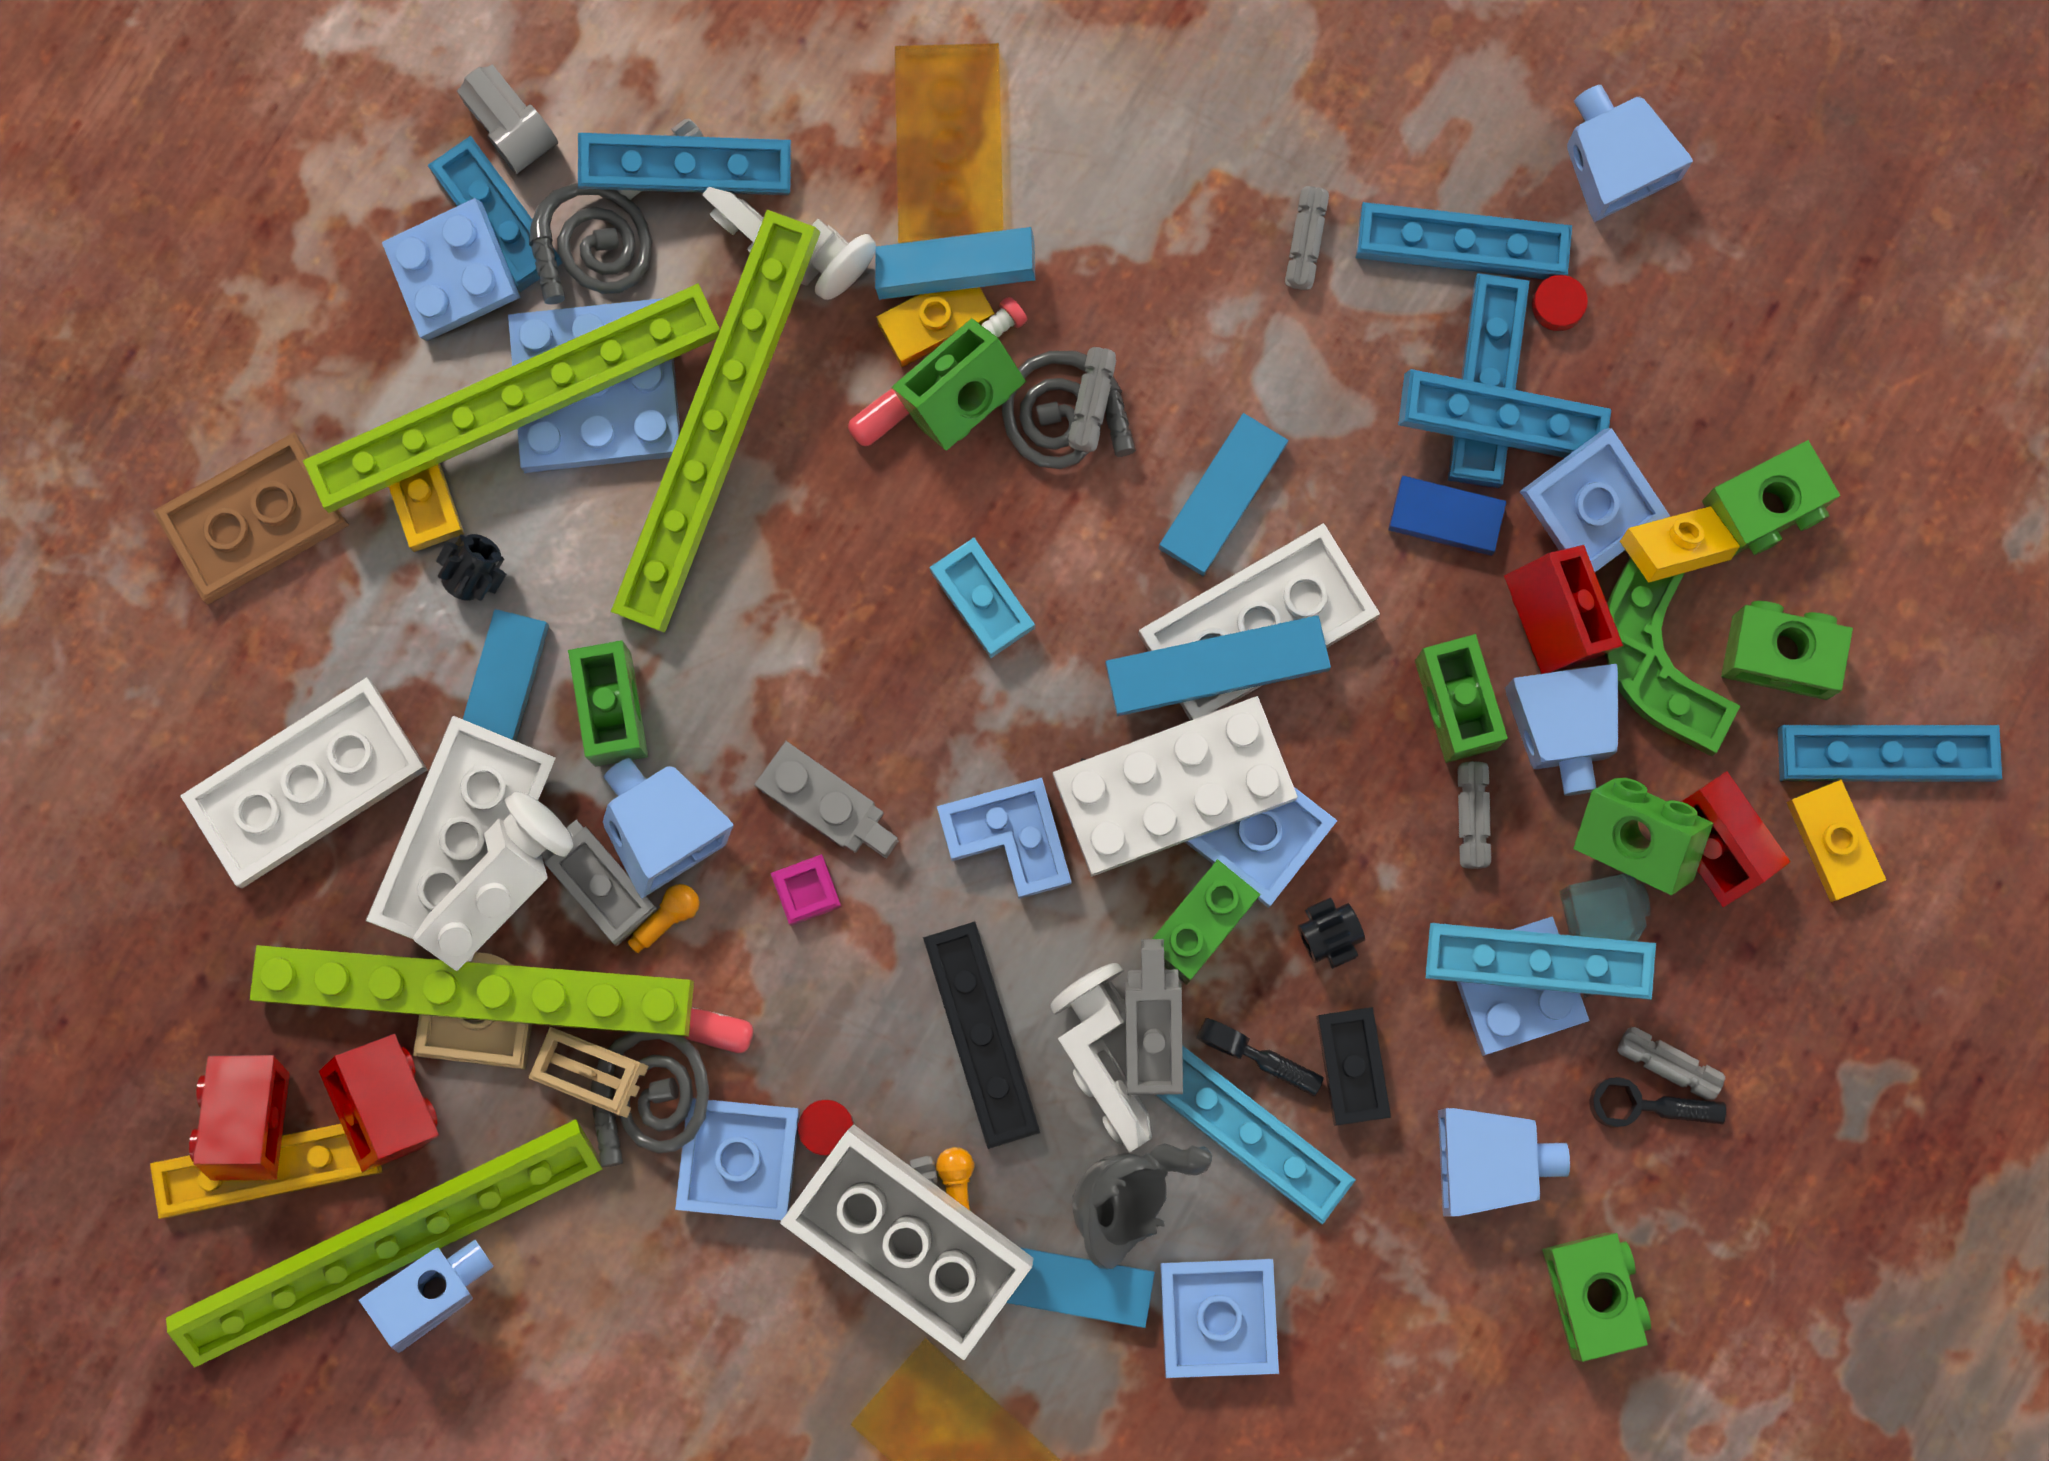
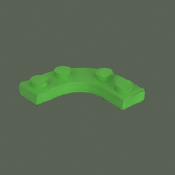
M1630 557L1607 604L1623 644L1622 647L1605 654L1607 665L1617 664L1618 690L1628 704L1642 718L1663 732L1713 756L1718 752L1740 705L1690 680L1674 667L1664 650L1661 630L1666 609L1685 573L1648 583Z

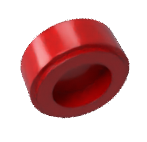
M1554 275L1545 279L1537 288L1532 299V311L1536 320L1543 327L1553 331H1565L1574 327L1583 317L1588 305L1587 293L1582 284L1567 275Z
M819 1100L810 1104L802 1112L798 1122V1134L801 1142L809 1151L818 1155L829 1156L846 1131L854 1125V1121L850 1112L842 1104L833 1100Z

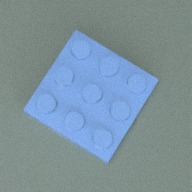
M664 298L508 314L512 366ZM674 358L517 428L520 467L524 473L670 458L680 434Z

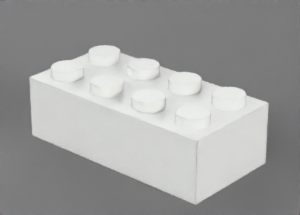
M852 1125L846 1131L780 1222L781 1225L963 1360L966 1359L1028 1274L1034 1261L1032 1256L855 1125Z

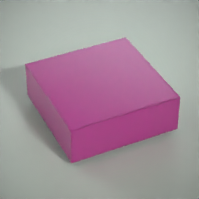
M822 854L771 873L790 926L842 907Z

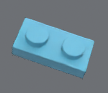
M972 538L930 566L931 574L990 658L1035 629L1034 622L975 538Z

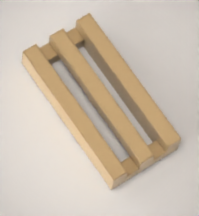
M550 1027L529 1079L628 1118L631 1107L627 1106L630 1096H637L640 1087L635 1084L639 1075L645 1076L649 1066ZM558 1042L625 1068L622 1078L619 1079L555 1053ZM549 1063L616 1089L613 1100L547 1074L546 1070Z

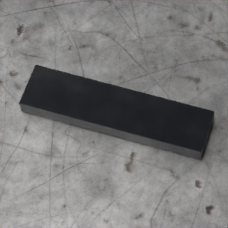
M974 921L923 937L987 1149L1041 1133L976 922Z

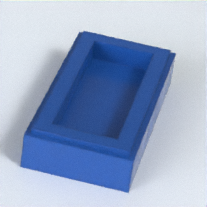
M1402 475L1388 530L1492 556L1496 549L1507 501Z

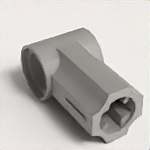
M493 64L488 67H478L464 78L463 84L457 90L460 98L475 118L488 131L489 134L487 136L514 173L518 174L558 144L556 136L532 105L526 106Z

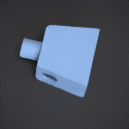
M1596 85L1581 93L1574 100L1585 122L1574 129L1567 143V150L1594 223L1682 180L1693 160L1645 99L1635 97L1614 107L1603 86Z
M1617 664L1513 678L1505 687L1506 696L1533 769L1559 766L1565 796L1592 792V790L1597 788L1592 761L1608 759L1618 749Z
M626 758L611 767L604 775V779L618 797L607 805L603 825L641 898L649 895L726 846L734 826L733 823L675 767L667 766L646 779L631 758Z
M1457 1108L1438 1110L1443 1216H1463L1537 1201L1540 1199L1539 1177L1569 1176L1570 1155L1567 1143H1537L1535 1120Z
M475 1239L447 1259L437 1247L363 1296L359 1301L390 1347L400 1353L468 1304L473 1297L466 1286L494 1266ZM439 1277L446 1281L445 1292L435 1299L424 1297V1286L430 1280Z

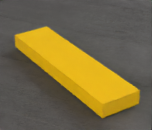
M341 1124L282 1136L277 1180L211 1181L193 1164L190 1155L150 1163L159 1219L382 1173L381 1165L363 1173L361 1172Z

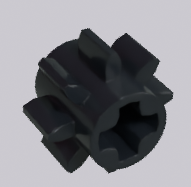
M470 534L466 537L460 535L455 544L447 541L437 557L436 562L443 566L437 576L441 579L445 590L452 596L465 601H471L476 598L482 601L487 592L495 594L507 574L499 569L505 559L501 556L498 546L487 537L478 534Z
M1330 897L1305 910L1309 921L1298 925V931L1314 963L1327 958L1333 969L1358 957L1354 946L1365 941V935L1359 919L1349 903L1336 908Z

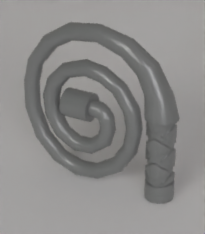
M578 182L552 191L537 206L530 226L529 246H531L534 259H536L535 265L538 276H540L539 282L545 304L554 305L565 300L561 279L558 276L557 262L554 259L555 254L550 228L552 216L562 203L578 195H599L614 201L629 213L637 228L641 246L638 263L629 276L614 282H602L587 276L575 264L570 252L571 236L574 229L581 223L592 219L608 221L618 229L622 236L623 249L620 258L613 263H602L596 260L591 253V248L595 247L596 251L618 249V235L615 228L593 230V235H588L582 240L580 256L587 268L601 275L618 274L629 266L636 247L634 233L627 220L614 211L598 207L579 210L564 222L557 238L558 253L566 271L581 286L601 294L622 293L639 283L649 268L652 240L648 224L642 212L629 198L621 195L617 190L578 189Z
M1048 351L1027 359L1018 369L1024 379L1032 371L1050 364L1073 365L1085 372L1086 368L1084 366L1087 355L1078 351ZM1113 376L1109 378L1111 380V388L1105 417L1108 429L1111 431L1110 437L1114 453L1117 457H1123L1133 454L1136 449L1131 429L1128 427L1127 413L1124 411L1125 405L1121 394L1122 390ZM1064 378L1045 379L1029 389L1020 404L1019 419L1024 433L1037 446L1051 450L1069 446L1068 437L1071 424L1076 420L1074 419L1075 409L1069 405H1058L1057 401L1038 405L1036 409L1041 427L1062 422V417H1067L1069 421V428L1064 435L1056 438L1044 436L1035 427L1032 419V407L1036 399L1044 393L1054 390L1070 392L1078 397L1079 383ZM1018 389L1002 404V418L1007 436L1020 455L1037 466L1063 469L1079 463L1089 453L1075 449L1072 453L1061 457L1042 455L1030 448L1018 432L1014 417V397Z
M629 1032L616 1039L608 1050L623 1055L641 1041L661 1039L674 1044L686 1055L694 1072L697 1090L694 1114L685 1130L673 1139L658 1141L644 1135L634 1123L631 1110L628 1118L620 1116L624 1130L637 1146L658 1154L676 1152L694 1139L706 1118L710 1091L705 1066L697 1049L684 1036ZM652 1054L638 1062L648 1065L647 1070L660 1067L667 1068L673 1073L679 1084L680 1099L676 1111L669 1118L659 1119L655 1117L650 1110V1102L653 1101V1103L657 1104L677 1099L679 1089L676 1080L672 1077L651 1082L649 1088L640 1094L638 1112L643 1124L659 1132L673 1130L688 1117L693 1101L692 1080L687 1069L674 1058ZM599 1059L596 1069L614 1076L616 1065ZM592 1080V1092L613 1100L614 1088ZM592 1105L601 1167L623 1164L615 1113Z

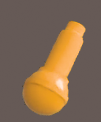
M675 884L669 887L663 895L658 910L633 932V936L627 941L629 946L639 953L644 948H649L674 923L678 924L680 921L693 918L700 904L696 892L684 884Z
M957 1147L948 1148L938 1156L935 1165L936 1171L942 1180V1184L946 1186V1193L970 1210L968 1182H970V1177L975 1167L974 1161L968 1151Z

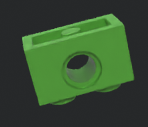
M971 318L891 388L920 430L947 451L957 441L966 437L971 429L996 407L1004 404L1026 380L999 338Z
M1809 440L1716 486L1702 502L1705 508L1711 506L1740 545L1735 555L1750 548L1755 556L1781 542L1783 539L1779 532L1797 524L1800 531H1804L1828 518L1830 515L1826 508L1839 498L1840 494ZM1763 493L1777 495L1783 503V513H1774L1768 510L1763 503Z
M1753 601L1751 606L1744 605L1732 616L1721 674L1722 678L1828 700L1842 691L1853 628L1838 625L1836 617L1824 613L1809 612L1805 613L1804 617L1783 613V606L1768 601ZM1778 636H1786L1795 642L1798 648L1797 659H1788L1779 652L1777 648Z
M1476 634L1423 648L1415 659V664L1445 763L1498 749L1508 737Z
M620 640L568 650L585 757L595 767L618 763L626 758H631V760L647 758L648 752L632 654L625 643Z
M1614 778L1592 790L1574 844V850L1669 895H1673L1694 881L1714 824L1713 822L1698 816L1696 809L1686 803L1674 800L1665 801L1648 793L1645 785L1632 779ZM1638 822L1643 823L1648 828L1651 841L1641 834Z
M1217 859L1152 938L1164 939V967L1168 970L1178 969V978L1188 985L1261 894Z
M1602 1233L1542 1249L1572 1359L1583 1362L1648 1345L1644 1331L1651 1330L1650 1316L1641 1296L1635 1298L1629 1276L1636 1273L1631 1249L1626 1241L1620 1242L1617 1233ZM1597 1279L1605 1280L1612 1290L1610 1304L1601 1311L1593 1309L1587 1298L1589 1286Z

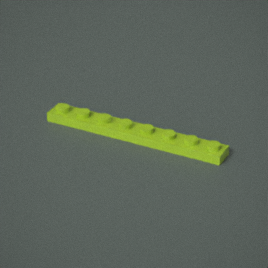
M770 210L766 211L612 606V613L665 633L821 232L815 226Z
M699 283L304 459L303 463L323 508L330 513L717 339L720 328Z
M256 945L250 1000L266 1003L689 1037L694 981L689 979L466 962L456 971L442 960Z
M577 1119L166 1317L167 1333L195 1368L423 1257L437 1247L440 1249L602 1170L599 1156Z

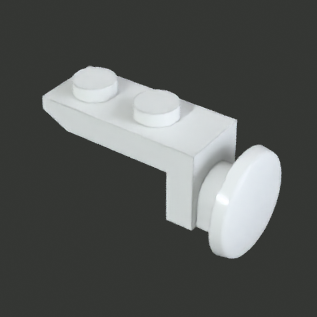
M708 187L702 195L715 206L710 213L711 217L732 235L738 230L743 232L752 241L751 245L747 248L751 252L764 217L745 200L737 198L734 194ZM817 219L812 226H815L821 233L801 284L807 286L820 272L821 275L815 286V294L822 299L829 300L846 291L863 274L874 256L876 243L869 234H863L848 243L830 225L827 227L821 220Z
M514 792L505 799L506 806L511 814L504 821L498 818L484 833L488 853L427 915L414 934V941L456 971L548 878L541 854L548 849L556 855L565 857L573 848L572 838L562 822L545 805L528 794Z
M1111 963L1086 974L1072 983L1052 1001L1050 1007L1054 1015L1072 1007L1080 1019L1081 1023L1060 1036L1058 1040L1076 1067L1073 1069V1075L1077 1084L1087 1096H1094L1106 1114L1103 1116V1123L1109 1135L1119 1145L1124 1143L1130 1153L1152 1139L1150 1116L1138 1095H1127V1078L1102 1038L1126 1023L1125 1000L1120 997L1111 982L1124 970L1119 964Z

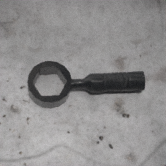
M1205 1018L1196 1039L1231 1057L1241 1059L1242 1055H1245L1255 1060L1260 1070L1294 1087H1298L1312 1096L1318 1093L1323 1083L1324 1077L1306 1069L1270 1049L1259 1051L1249 1046L1250 1038L1210 1018Z
M1621 1077L1608 1078L1599 1082L1591 1091L1589 1099L1590 1110L1594 1118L1602 1125L1611 1128L1624 1127L1635 1122L1641 1111L1655 1112L1664 1119H1681L1713 1124H1724L1726 1119L1725 1102L1700 1101L1663 1096L1656 1101L1642 1100V1094L1638 1087L1630 1080ZM1608 1086L1625 1087L1633 1104L1623 1119L1606 1117L1599 1099Z

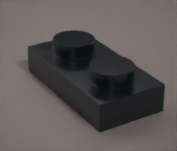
M1373 1007L1316 1016L1334 1126L1391 1118Z

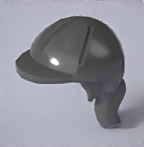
M1164 1143L1156 1146L1150 1153H1145L1144 1156L1129 1153L1106 1156L1089 1167L1077 1184L1073 1194L1072 1206L1075 1224L1084 1238L1085 1249L1092 1263L1101 1269H1113L1123 1261L1126 1254L1138 1242L1157 1234L1156 1227L1165 1226L1163 1220L1155 1217L1166 1201L1165 1177L1168 1176V1172L1173 1171L1185 1175H1200L1206 1172L1212 1162V1155L1209 1149L1205 1146L1196 1147L1192 1145L1187 1150H1181Z

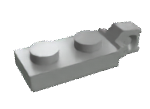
M785 741L754 784L764 794L843 849L847 847L856 853L864 843L887 859L899 842L895 835L878 824L884 812L877 808L872 800L787 741Z
M575 820L566 828L573 841V848L569 854L562 857L546 849L541 855L545 859V865L612 943L618 946L658 909L647 896L644 898L639 896L624 869L586 826L583 827L578 820Z
M1141 939L1142 970H1128V983H1125L1127 1095L1183 1094L1182 987L1178 978V969L1164 970V939Z

